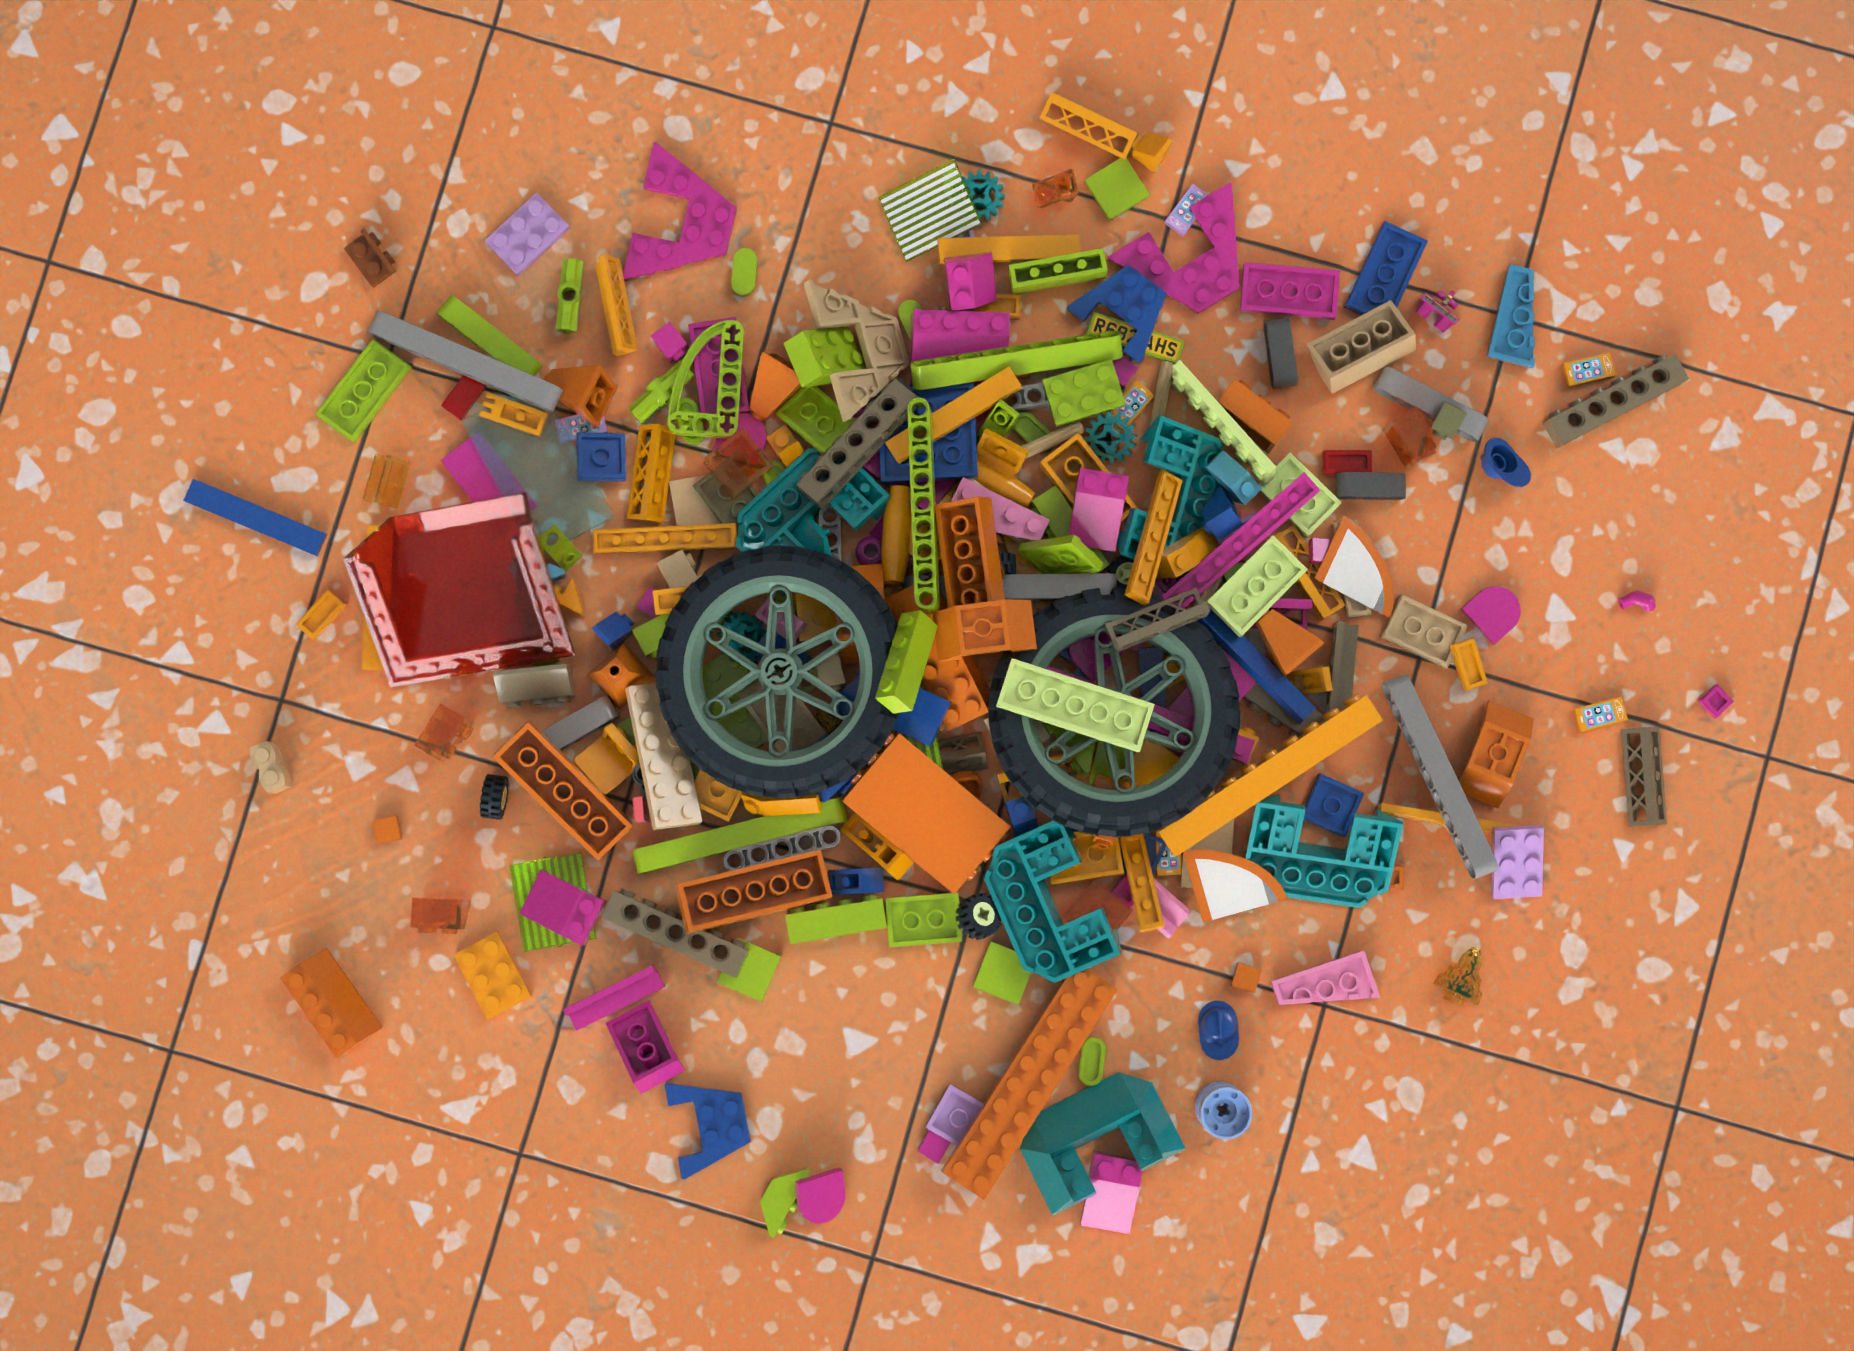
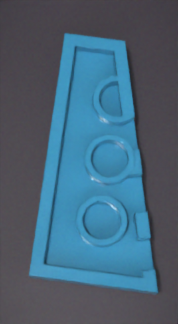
M1509 264L1486 355L1488 358L1532 369L1535 367V358H1533V269Z

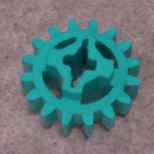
M978 170L977 175H973L969 171L968 179L961 176L962 181L960 182L965 188L954 193L953 197L966 190L971 202L960 207L962 208L960 211L973 206L974 209L965 214L969 216L976 213V220H979V222L982 217L987 222L990 221V214L997 216L998 211L996 208H1003V203L999 200L1005 199V194L999 193L1003 190L1004 186L1003 184L997 185L998 177L996 176L991 179L989 171L984 176L981 170ZM992 191H994L995 194L994 202H992V199L989 197ZM975 194H983V199L980 197L975 199ZM959 199L957 202H955V205L964 201V199Z
M1108 411L1106 417L1103 413L1098 414V420L1093 418L1090 421L1093 427H1087L1085 430L1090 433V436L1084 439L1091 443L1089 447L1094 449V453L1097 456H1101L1102 463L1107 458H1109L1111 464L1116 462V458L1122 462L1125 460L1124 454L1127 456L1132 454L1129 448H1135L1137 445L1132 439L1138 437V434L1131 431L1136 426L1135 424L1128 425L1129 417L1121 419V412L1113 416L1112 411ZM1105 423L1104 430L1097 433L1099 426ZM1117 424H1119V425L1123 428L1124 431H1122V430L1117 426ZM1111 433V436L1119 438L1112 441L1110 438H1107L1105 436ZM1126 442L1123 449L1118 452L1119 443Z
M748 611L733 613L725 617V622L720 624L757 643L767 632V630H762L761 628L764 622L757 623V616H749ZM723 632L717 633V636L722 638ZM733 639L731 640L729 646L752 662L758 660L757 656L759 654L753 649ZM729 657V661H734L732 657Z

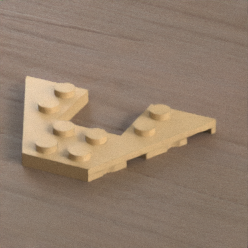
M810 279L803 284L816 329L855 325L867 369L835 372L830 375L842 421L846 422L860 408L865 406L871 398L875 397L900 371L910 364L896 317L883 314L876 308H867L860 305L858 300L847 295H839L831 288L829 290L813 284V280Z

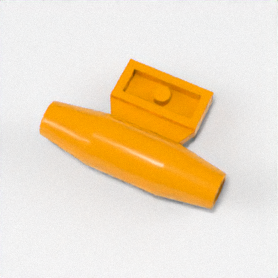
M986 428L977 445L978 478L973 479L985 488L1027 509L1036 494L1014 477L1020 471L1029 450Z
M895 485L890 487V499L884 511L881 559L884 582L886 584L900 585L904 583L910 555L913 556L910 488ZM922 525L918 532L927 533L931 526ZM937 528L938 560H942ZM925 548L921 550L919 556L928 557L931 554V550Z

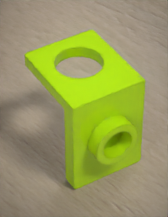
M555 524L537 539L538 543L565 572L583 557ZM557 534V542L553 545H547L548 537Z

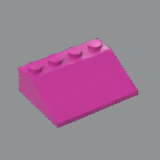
M914 309L911 314L910 364L918 360L1009 347L1010 313ZM910 368V387H913ZM986 380L974 382V387Z

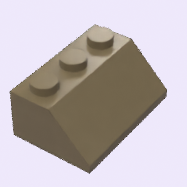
M567 664L493 671L499 703L506 704V708L521 707V702H530L531 705H543L545 700L555 699V703L569 702L570 697H575L573 668Z

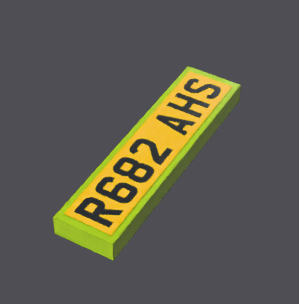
M1094 312L1087 334L1119 331L1121 332L1122 348H1125L1137 331L1124 321ZM1153 331L1144 355L1176 364L1179 361L1185 341Z

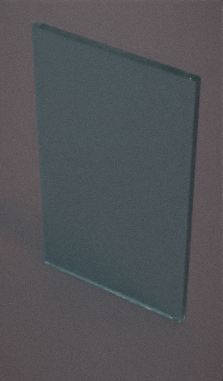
M509 395L505 398L548 413L541 437L483 418L478 415L479 412L465 418L462 422L536 558H539L548 552L538 543L537 539L552 525L555 524L571 541L598 525L611 520L614 515L595 481H577L576 446L556 410L554 409L553 412H549ZM484 408L482 411L489 413L490 409ZM553 534L549 536L547 545L555 544L558 540V535Z

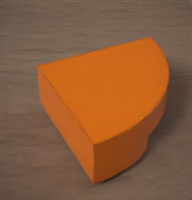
M1394 865L1390 887L1404 890V866Z

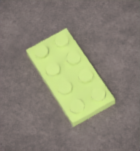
M1273 535L1207 601V604L1240 638L1308 569Z

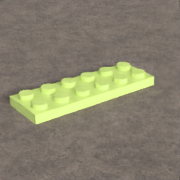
M1181 360L1174 364L1172 368L1173 382H1171L1173 387L1179 393L1184 392L1189 398L1187 400L1189 405L1195 411L1199 409L1202 412L1206 424L1210 428L1215 427L1219 431V437L1226 446L1231 445L1236 450V457L1241 463H1247L1252 468L1251 473L1259 482L1263 480L1267 485L1272 481L1276 471V466Z
M1012 658L996 707L1139 753L1155 704Z

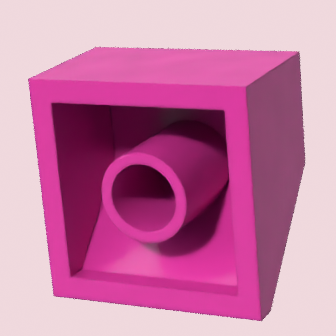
M992 252L944 258L948 301L951 311L976 308L997 300Z

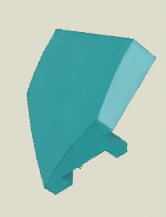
M810 513L805 514L792 535L805 548L832 556L827 539L830 531L828 529L823 530L814 522V517Z

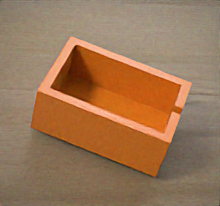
M1234 378L1218 399V403L1254 443L1267 453L1271 452L1293 423L1289 420L1290 416L1285 411L1273 408L1270 405L1271 402L1261 394L1257 396L1251 391L1250 385L1243 380L1237 381Z

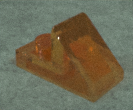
M1073 169L1032 184L1038 208H1044L1059 201L1072 202L1078 194Z

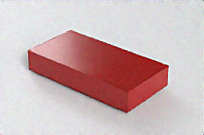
M463 375L441 406L462 421L488 385Z
M1323 450L1322 452L1323 475H1336L1342 472H1372V450Z

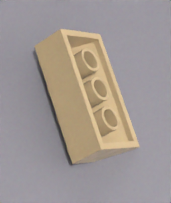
M1390 300L1306 345L1321 379L1333 394L1415 351L1416 335Z

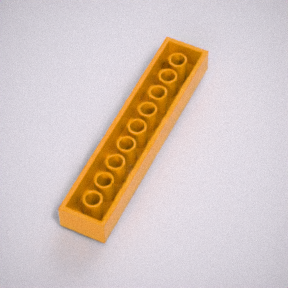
M1354 694L1343 702L1345 705L1340 710L1333 708L1322 715L1324 720L1320 723L1313 721L1302 729L1304 732L1299 737L1292 735L1282 742L1283 747L1279 750L1271 749L1261 756L1263 760L1258 764L1251 762L1241 769L1242 774L1238 777L1230 776L1220 783L1222 787L1215 792L1213 790L1192 812L1177 822L1157 830L1173 856L1176 857L1383 721L1367 695L1359 696V694Z

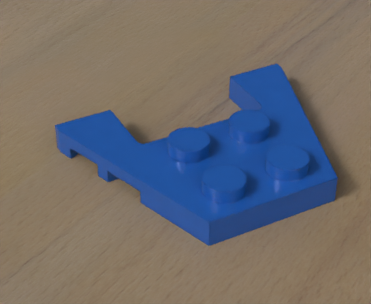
M1127 265L1069 304L1067 310L1082 322H1085L1098 304H1102L1137 331L1125 346L1123 352L1141 365L1167 293L1133 267Z
M673 1083L664 1084L668 1106L694 1102L703 1152L678 1157L682 1180L751 1142L741 1092Z

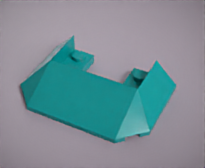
M1158 415L1140 438V440L1148 443L1143 462L1174 473V476L1183 480L1165 543V549L1203 526L1202 522L1205 520L1202 510L1216 489L1220 487V484L1205 466L1222 451L1223 444L1218 437ZM1130 508L1125 530L1118 534L1117 544L1120 555L1135 559L1147 512L1137 508ZM1190 570L1180 576L1186 575L1188 572H1190Z
M808 448L738 513V535L736 536L735 546L741 552L762 548L763 546L777 545L805 548L792 533L805 514L810 513L815 519L821 510L803 495L797 486L802 474L807 471L809 472L815 465L817 458L822 455L815 448ZM839 458L836 464L843 463L846 458ZM861 468L828 505L857 531L871 517L878 521L890 499V495ZM829 475L822 476L819 482L826 481ZM780 591L783 596L786 595L785 591Z
M1279 794L1266 797L1256 803L1245 859L1267 870L1279 882L1287 897L1361 908L1374 896L1382 895L1389 890L1403 828L1402 821L1376 809L1374 816L1353 813L1346 849L1299 842L1306 810L1305 805L1280 802Z
M1051 821L996 846L984 881L1023 970L1038 974L1056 983L1122 953L1118 929L1112 930L1103 907L1066 924L1063 923L1044 879L1081 863L1082 860L1073 841L1077 838L1073 831L1067 826L1064 827L1055 821Z
M1118 1072L1100 1081L1097 1085L1090 1086L1040 1111L1023 1138L1020 1150L1052 1216L1097 1194L1075 1149L1120 1128L1141 1171L1186 1149L1152 1082Z

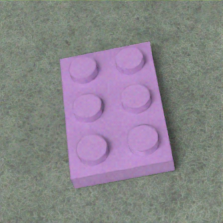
M536 192L485 240V243L519 277L558 241L570 227Z
M1542 825L1492 827V852L1498 864V870L1492 872L1491 896L1493 899L1542 896L1544 828Z
M949 1084L925 1128L957 1146L976 1114L983 1106V1103Z

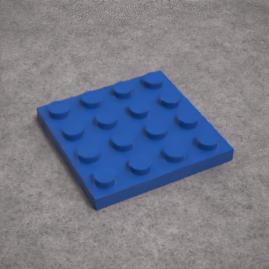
M974 382L924 390H916L913 387L906 388L917 397L924 398L929 403L933 413L973 389ZM888 405L885 411L892 410L895 405ZM918 408L914 414L922 415L926 409ZM976 417L933 443L935 481L962 479V477L966 479L978 478ZM908 419L889 439L908 428ZM884 443L880 448L881 483H910L909 458L898 464ZM921 454L916 458V461L924 462L928 456ZM920 478L917 482H925L929 479Z

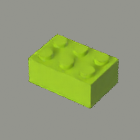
M849 326L803 330L783 343L802 388L832 384L830 375L835 372L866 369L863 356L858 350L854 335L850 331Z

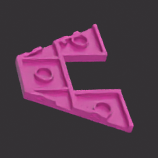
M654 142L643 186L644 190L689 199L679 243L632 233L623 272L624 281L647 274L652 275L662 270L667 271L679 268L682 265L693 262L706 261L712 257L717 258L727 255L737 208L658 143Z
M1231 182L1189 207L1213 246L1211 250L1173 272L1151 234L1147 232L1108 256V260L1122 268L1130 265L1164 290L1172 299L1184 304L1197 314L1234 293L1240 286Z

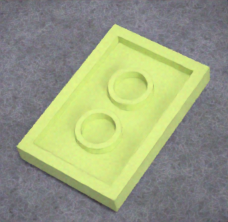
M1289 453L1276 466L1274 479L1267 485L1263 480L1259 483V486L1262 488L1259 492L1271 501L1305 472L1321 491L1290 516L1288 520L1308 538L1342 502L1296 457Z

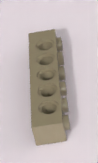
M1664 354L1653 360L1654 365L1646 368L1643 365L1632 371L1633 376L1627 379L1621 376L1612 381V387L1604 390L1602 386L1590 393L1591 397L1583 401L1581 397L1571 402L1569 409L1562 412L1560 408L1548 414L1549 419L1543 425L1555 447L1559 448L1689 380L1676 354L1670 357ZM1653 373H1657L1660 375V383L1654 381L1652 377ZM1632 383H1635L1639 386V394L1635 393L1632 390ZM1611 394L1619 398V404H1614L1611 401ZM1590 405L1597 407L1598 415H1593L1589 411ZM1568 416L1576 418L1577 426H1572L1568 422Z
M897 379L886 384L877 399L867 404L864 413L849 424L848 430L833 441L832 447L825 454L817 458L812 469L802 474L797 484L801 493L823 510L908 419V404L917 396ZM888 405H895L892 410L885 411ZM878 422L875 428H868L871 423ZM862 440L860 445L852 446L854 441ZM839 458H846L843 463L836 464ZM829 475L826 481L819 482L822 476Z
M623 888L620 892L613 891L601 918L735 978L738 977L749 953V950L745 948L746 943L735 938L730 942L722 938L724 933L710 928L709 932L702 930L686 934L683 920L678 918L679 913L668 908L665 909V912L656 909L657 904L645 898L642 902L634 899V893ZM631 905H635L638 908V915L634 919H630L627 916V908ZM652 915L659 916L661 920L660 926L656 929L651 928L649 925V919ZM674 925H680L683 929V934L679 939H675L671 935V929ZM699 934L705 938V945L701 949H697L693 944L694 937ZM721 944L726 946L728 950L727 956L723 959L718 958L715 954L716 947Z

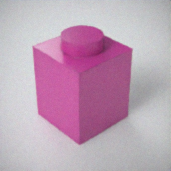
M668 322L651 335L653 342L670 364L674 360L676 362L682 360L687 353L686 351L689 350L688 344L671 322Z

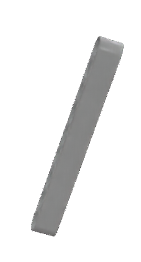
M379 310L376 311L367 330V333L382 341L549 412L554 411L563 393L561 388Z
M1005 574L1002 582L1005 599L1056 601L1067 595L1071 596L1081 593V591L1100 588L1102 595H1110L1111 589L1117 587V575ZM914 575L905 576L902 590L914 585ZM921 575L920 580L922 581L932 575ZM939 575V588L947 602L944 575Z
M1403 674L1383 682L1382 690L1469 875L1473 879H1478L1497 871L1498 864L1410 678Z

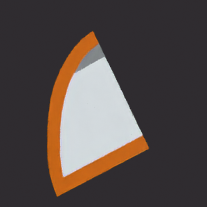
M1343 516L1314 579L1390 618L1393 610L1394 593L1387 565L1365 532L1352 520Z
M1195 849L1183 852L1203 922L1288 899L1279 882L1267 870L1248 859L1208 849Z

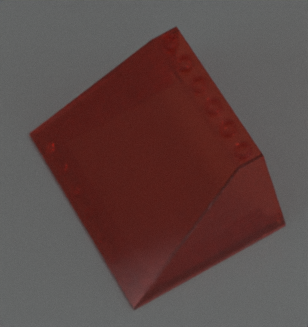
M527 492L389 517L343 559L390 687L575 655Z

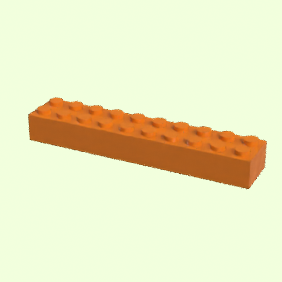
M1088 969L1062 979L983 1103V1106L941 1169L943 1174L985 1200L1117 992V988Z

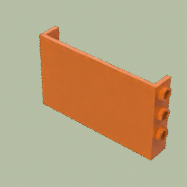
M896 731L894 735L890 733V736L883 745L884 747L867 763L868 766L863 772L859 770L850 780L852 785L840 799L926 872L955 894L966 880L970 881L975 877L979 864L990 859L995 845L998 842L1002 843L1010 834L1008 830L1011 826L899 732Z

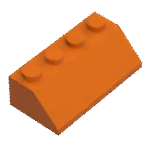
M327 948L299 963L280 977L336 1058L343 1057L383 1028Z

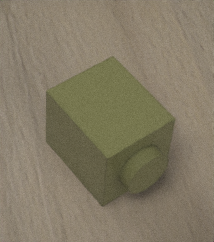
M1443 401L1430 424V427L1434 429L1432 434L1443 440L1446 437L1453 439L1467 413Z

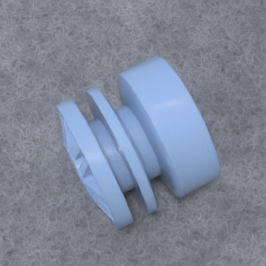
M1224 1081L1213 1082L1206 1085L1198 1093L1195 1101V1114L1201 1125L1214 1137L1234 1139L1248 1129L1252 1120V1106L1248 1098L1233 1084ZM1224 1105L1227 1109L1225 1112H1219L1217 1106Z

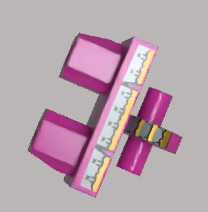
M1441 290L1436 294L1443 301L1442 303H1439L1425 292L1416 310L1425 319L1433 309L1439 312L1441 316L1433 325L1441 332H1445L1460 319L1445 307L1448 305L1455 310L1459 305L1452 299L1456 294L1453 290L1448 295Z

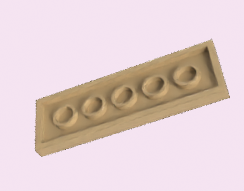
M656 683L627 686L625 691L653 830L702 823L690 758L679 747L671 735L672 732L667 722L664 720L659 705L660 699Z

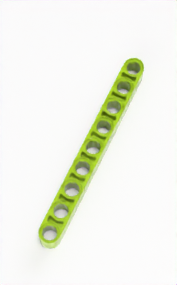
M1106 331L914 361L910 364L912 385L916 390H924L987 380L1007 367H1010L1015 375L1098 363L1110 359L1117 360L1123 357L1121 332Z
M917 397L909 402L907 408L914 596L919 610L924 614H933L938 610L940 604L933 424L929 403L924 398ZM918 408L926 409L922 415L914 414ZM919 431L927 432L924 438H915L916 433ZM921 454L928 456L924 462L916 461V458ZM920 478L929 479L926 485H917V481ZM923 501L929 502V506L926 509L920 510L917 508L919 503ZM922 525L931 526L927 533L918 532ZM925 548L931 550V554L928 557L919 556L921 550ZM923 573H932V577L930 580H920V577ZM924 597H933L930 605L921 604Z
M841 797L827 800L825 803L823 801L820 802L822 806L820 813L764 816L632 850L637 873L642 874L725 853L737 848L846 822L848 817L845 805L841 801Z

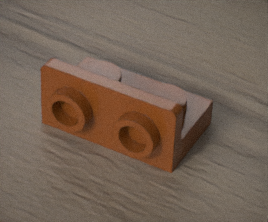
M362 229V235L344 247V250L374 288L396 272L392 266L395 261L387 250L385 252L380 250L378 245L381 242L373 232L368 234L365 229Z

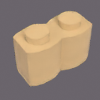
M265 741L250 747L251 760L254 766L259 769L260 783L268 793L277 794L292 787L290 773L283 766L281 750L275 743Z

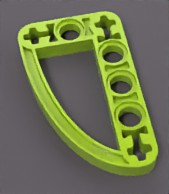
M726 320L710 326L698 336L687 351L676 375L670 398L667 425L673 434L724 439L731 438L736 434L738 428L744 336L743 326L738 321ZM731 326H734L735 330L739 331L740 334L735 335L734 344L725 345L724 342L730 343V333H726V331L730 330ZM721 334L717 413L678 411L683 386L692 363L701 349L712 338ZM727 350H735L738 354V359L734 362L727 361L724 357V353ZM727 373H732L736 376L737 381L732 386H728L723 382V376ZM723 398H733L735 406L732 409L723 408L721 405ZM720 413L726 415L735 414V417L730 416L729 425L734 427V429L729 430V433H725L724 428H720V425H724L725 415L720 416ZM676 417H680L681 422L689 423V418H693L692 431L688 430L689 425H681L680 429H676V426L671 424V422L676 421ZM706 419L710 425L708 430L699 431L695 425L697 420Z

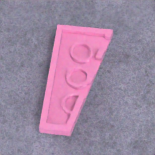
M962 477L950 501L977 496L991 498L996 533L1032 541L1041 539L1050 521Z
M1363 950L1270 981L1278 1005L1380 998Z

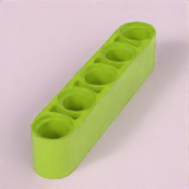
M452 294L436 312L444 321L493 359L533 376L543 367L535 358Z

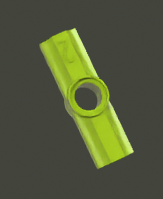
M567 258L563 259L556 321V331L562 333H577L584 269V261ZM571 291L576 293L573 300L567 301L564 299L566 293Z
M681 360L662 377L655 378L646 387L645 393L627 408L641 424L646 422L657 410L670 404L671 393L676 375L682 363ZM691 370L688 372L684 386L694 377Z

